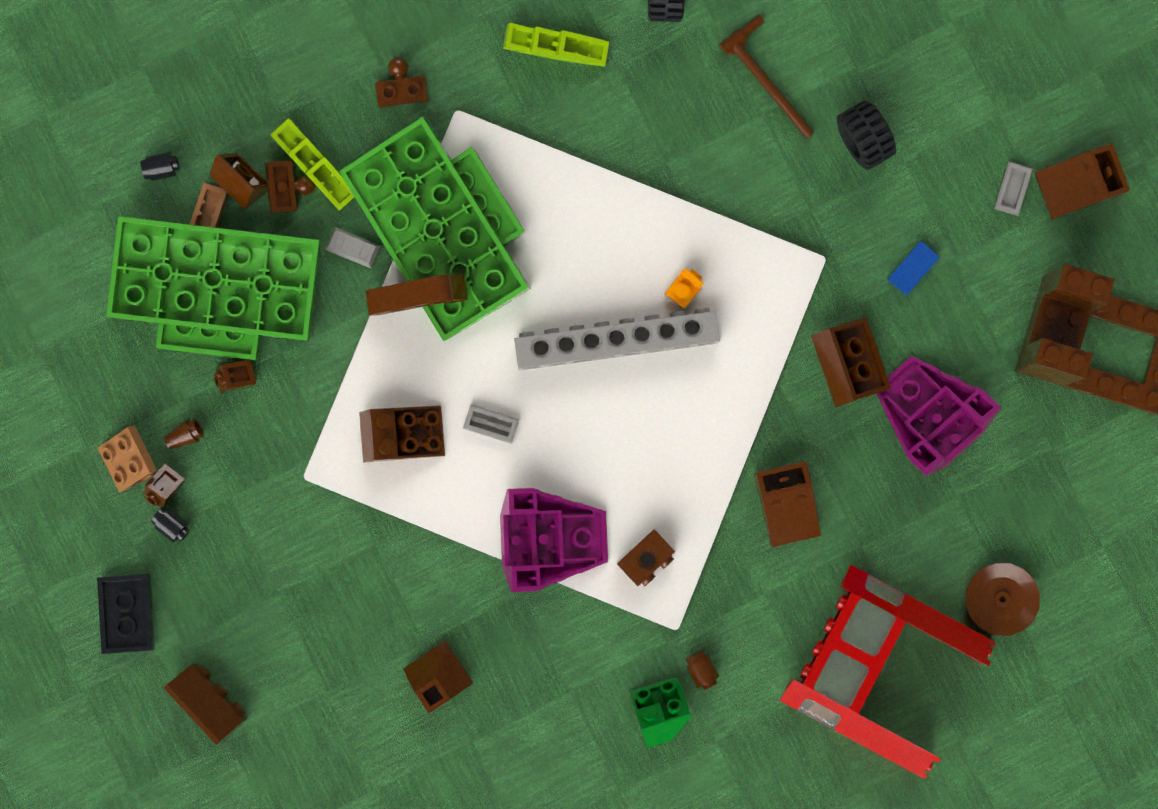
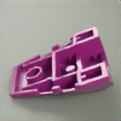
M913 356L909 357L887 377L891 389L877 393L879 401L907 458L925 476L947 467L986 431L1001 409V406L984 390L964 383L955 376L952 377L945 374L940 369Z
M535 488L507 489L500 513L502 568L511 592L539 591L544 589V587L566 580V578L608 562L606 511L579 502H573L557 495H551Z

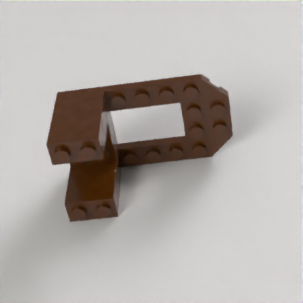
M1063 264L1044 275L1015 372L1158 416V310L1111 296L1115 279L1075 266ZM1090 317L1156 337L1143 383L1089 367L1093 353L1080 350Z

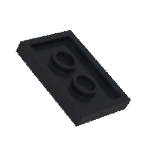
M150 574L97 578L101 654L155 650Z

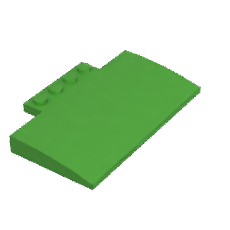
M421 117L339 171L407 282L446 274L465 275L468 300L423 307L444 342L531 289L505 247L526 233L473 147L451 159L427 119Z
M118 216L106 317L159 323L156 341L157 349L249 360L258 359L260 336L310 341L320 240Z

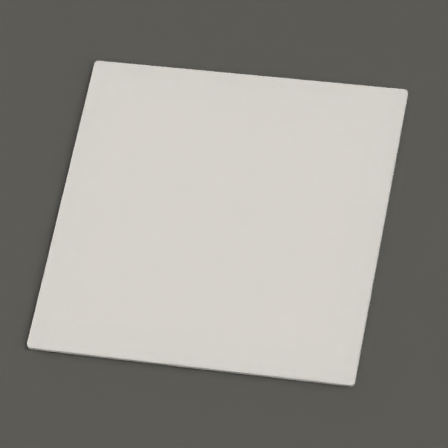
M458 110L453 114L442 145L451 159H454L470 147L475 149L526 233L505 247L531 289L445 342L440 337L423 307L370 316L306 468L304 478L311 483L501 560L500 513L507 489L535 488L551 495H557L573 502L606 511L608 562L557 583L670 629L677 630L680 627L825 264V257ZM394 260L382 287L407 282ZM684 268L688 271L693 269L702 276L701 281L704 285L683 310L665 296L664 293ZM700 308H709L710 312L716 311L720 336L719 344L520 371L518 369L514 338H519V333L534 332V335L544 334V330L559 328V332L570 331L569 327L574 325H584L586 329L595 327L594 323L609 321L610 325L620 324L619 320L634 318L635 322L645 321L644 317L649 315H659L660 318L670 317L669 313L684 311L685 315L695 314L694 310ZM688 322L685 324V330L688 334L694 335L698 333L699 327L696 323ZM664 325L660 328V334L664 338H670L674 335V330L671 326ZM638 329L634 333L638 341H646L649 338V334L645 329ZM614 332L609 336V340L612 344L619 345L624 341V337L621 333ZM590 335L585 338L584 344L588 348H595L599 344V340L597 337ZM563 339L559 343V348L564 352L571 351L574 347V343L570 339ZM539 342L534 347V351L538 355H544L549 350L548 345L544 342ZM472 404L519 419L512 444L463 429L470 405ZM441 406L445 456L363 463L359 412L382 408ZM476 411L473 413V416L510 428L512 426L510 422ZM474 421L470 422L472 426L506 437L509 435V432ZM655 529L675 551L671 555L674 560L665 569L661 566L653 572L656 577L644 587L641 583L637 587L617 563ZM645 552L641 555L640 562L644 567H650L654 564L655 558L652 553Z

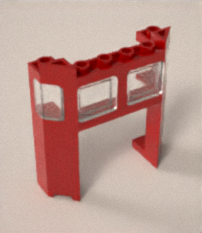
M850 565L839 585L840 588L847 592L846 596L841 595L835 606L839 610L834 619L832 617L828 619L823 629L826 632L823 640H818L811 652L814 655L811 663H806L799 675L802 678L801 682L791 678L779 701L925 779L928 775L924 772H930L933 767L932 762L939 763L941 758L859 715L866 698L906 623L969 656L970 659L986 666H990L991 662L986 659L989 658L993 650L990 646L995 647L996 642Z

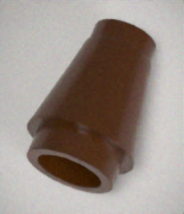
M187 419L168 433V435H165L164 442L170 450L199 442L200 438L204 436L203 429L196 419L191 421Z

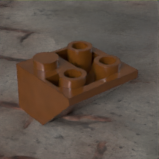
M446 640L403 668L414 692L428 713H431L473 684V681Z

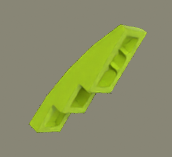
M508 23L503 49L555 60L604 67L606 65L609 41L564 30L558 32L537 26L530 28Z
M289 118L270 134L339 211L354 198L343 177Z

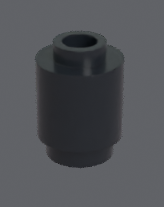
M171 152L146 156V159L140 161L145 180L151 179L155 181L176 176V171L180 170L178 158L176 155L172 156Z
M163 506L151 520V523L155 525L154 528L173 543L177 540L182 542L190 532L188 529L189 522L171 508L166 509Z

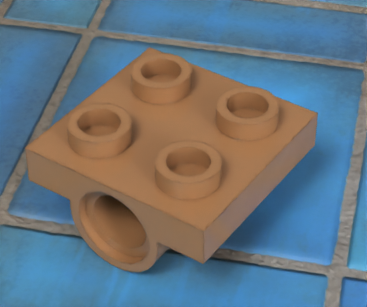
M135 425L127 427L98 447L119 493L150 479L155 475L154 472L157 471Z

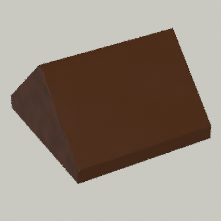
M238 153L218 154L215 157L209 176L244 210L268 192L267 181Z

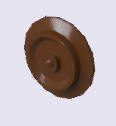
M994 563L981 568L971 578L966 589V607L970 618L980 629L993 635L1010 636L1025 630L1034 621L1040 608V592L1035 580L1025 569L1011 563Z

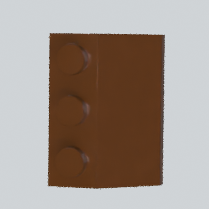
M866 317L828 328L811 336L835 407L891 389Z
M195 663L186 668L163 688L217 745L226 740L247 720L244 715L246 711L238 702L235 701L233 703L227 697L229 693L220 683L215 684L209 678L211 673L204 665L200 664L198 666Z

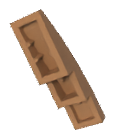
M203 183L189 225L220 228L228 193L221 187Z

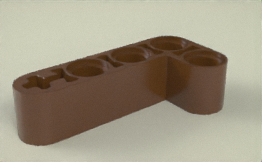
M464 274L438 275L365 291L369 316L384 315L440 303H456L468 300Z

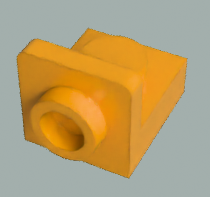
M684 268L664 295L684 310L703 287L702 276L693 269L688 271Z

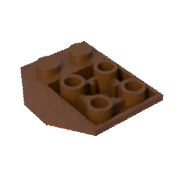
M1113 143L1035 172L1051 220L1120 197L1130 191Z
M441 406L382 408L359 412L363 463L445 456Z
M806 461L754 473L771 548L821 536L813 488Z

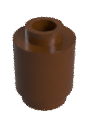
M704 650L685 659L688 664L686 667L697 688L702 686L706 690L717 684L716 679L719 677V674L709 654L706 655Z

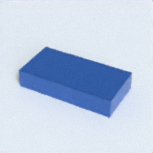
M920 241L887 280L907 296L940 257Z

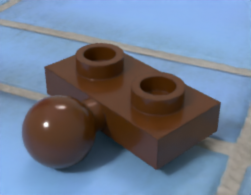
M401 57L391 59L388 69L395 76V80L375 82L378 107L428 102L425 76L405 78L404 75L408 71L406 60Z
M292 161L265 163L270 213L297 211L295 191L304 196L310 195L315 190V184L308 176H301L297 181H294Z

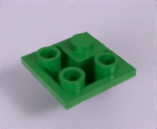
M678 676L629 691L647 748L672 741L691 718Z

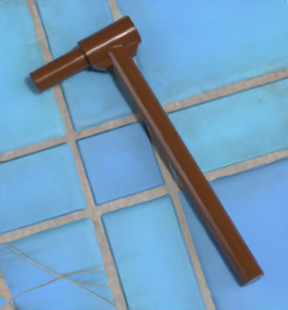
M757 15L743 28L737 29L722 41L719 47L724 54H736L804 137L808 139L814 134L813 130L744 48L747 40L746 37L764 23L763 18Z

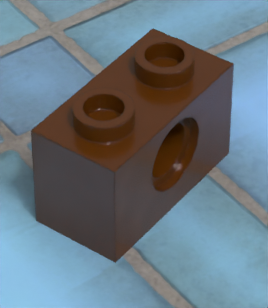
M653 529L617 565L637 587L641 583L645 587L656 577L653 572L661 566L665 569L674 560L671 555L675 551ZM645 552L652 553L655 558L654 564L650 567H644L640 562V557Z

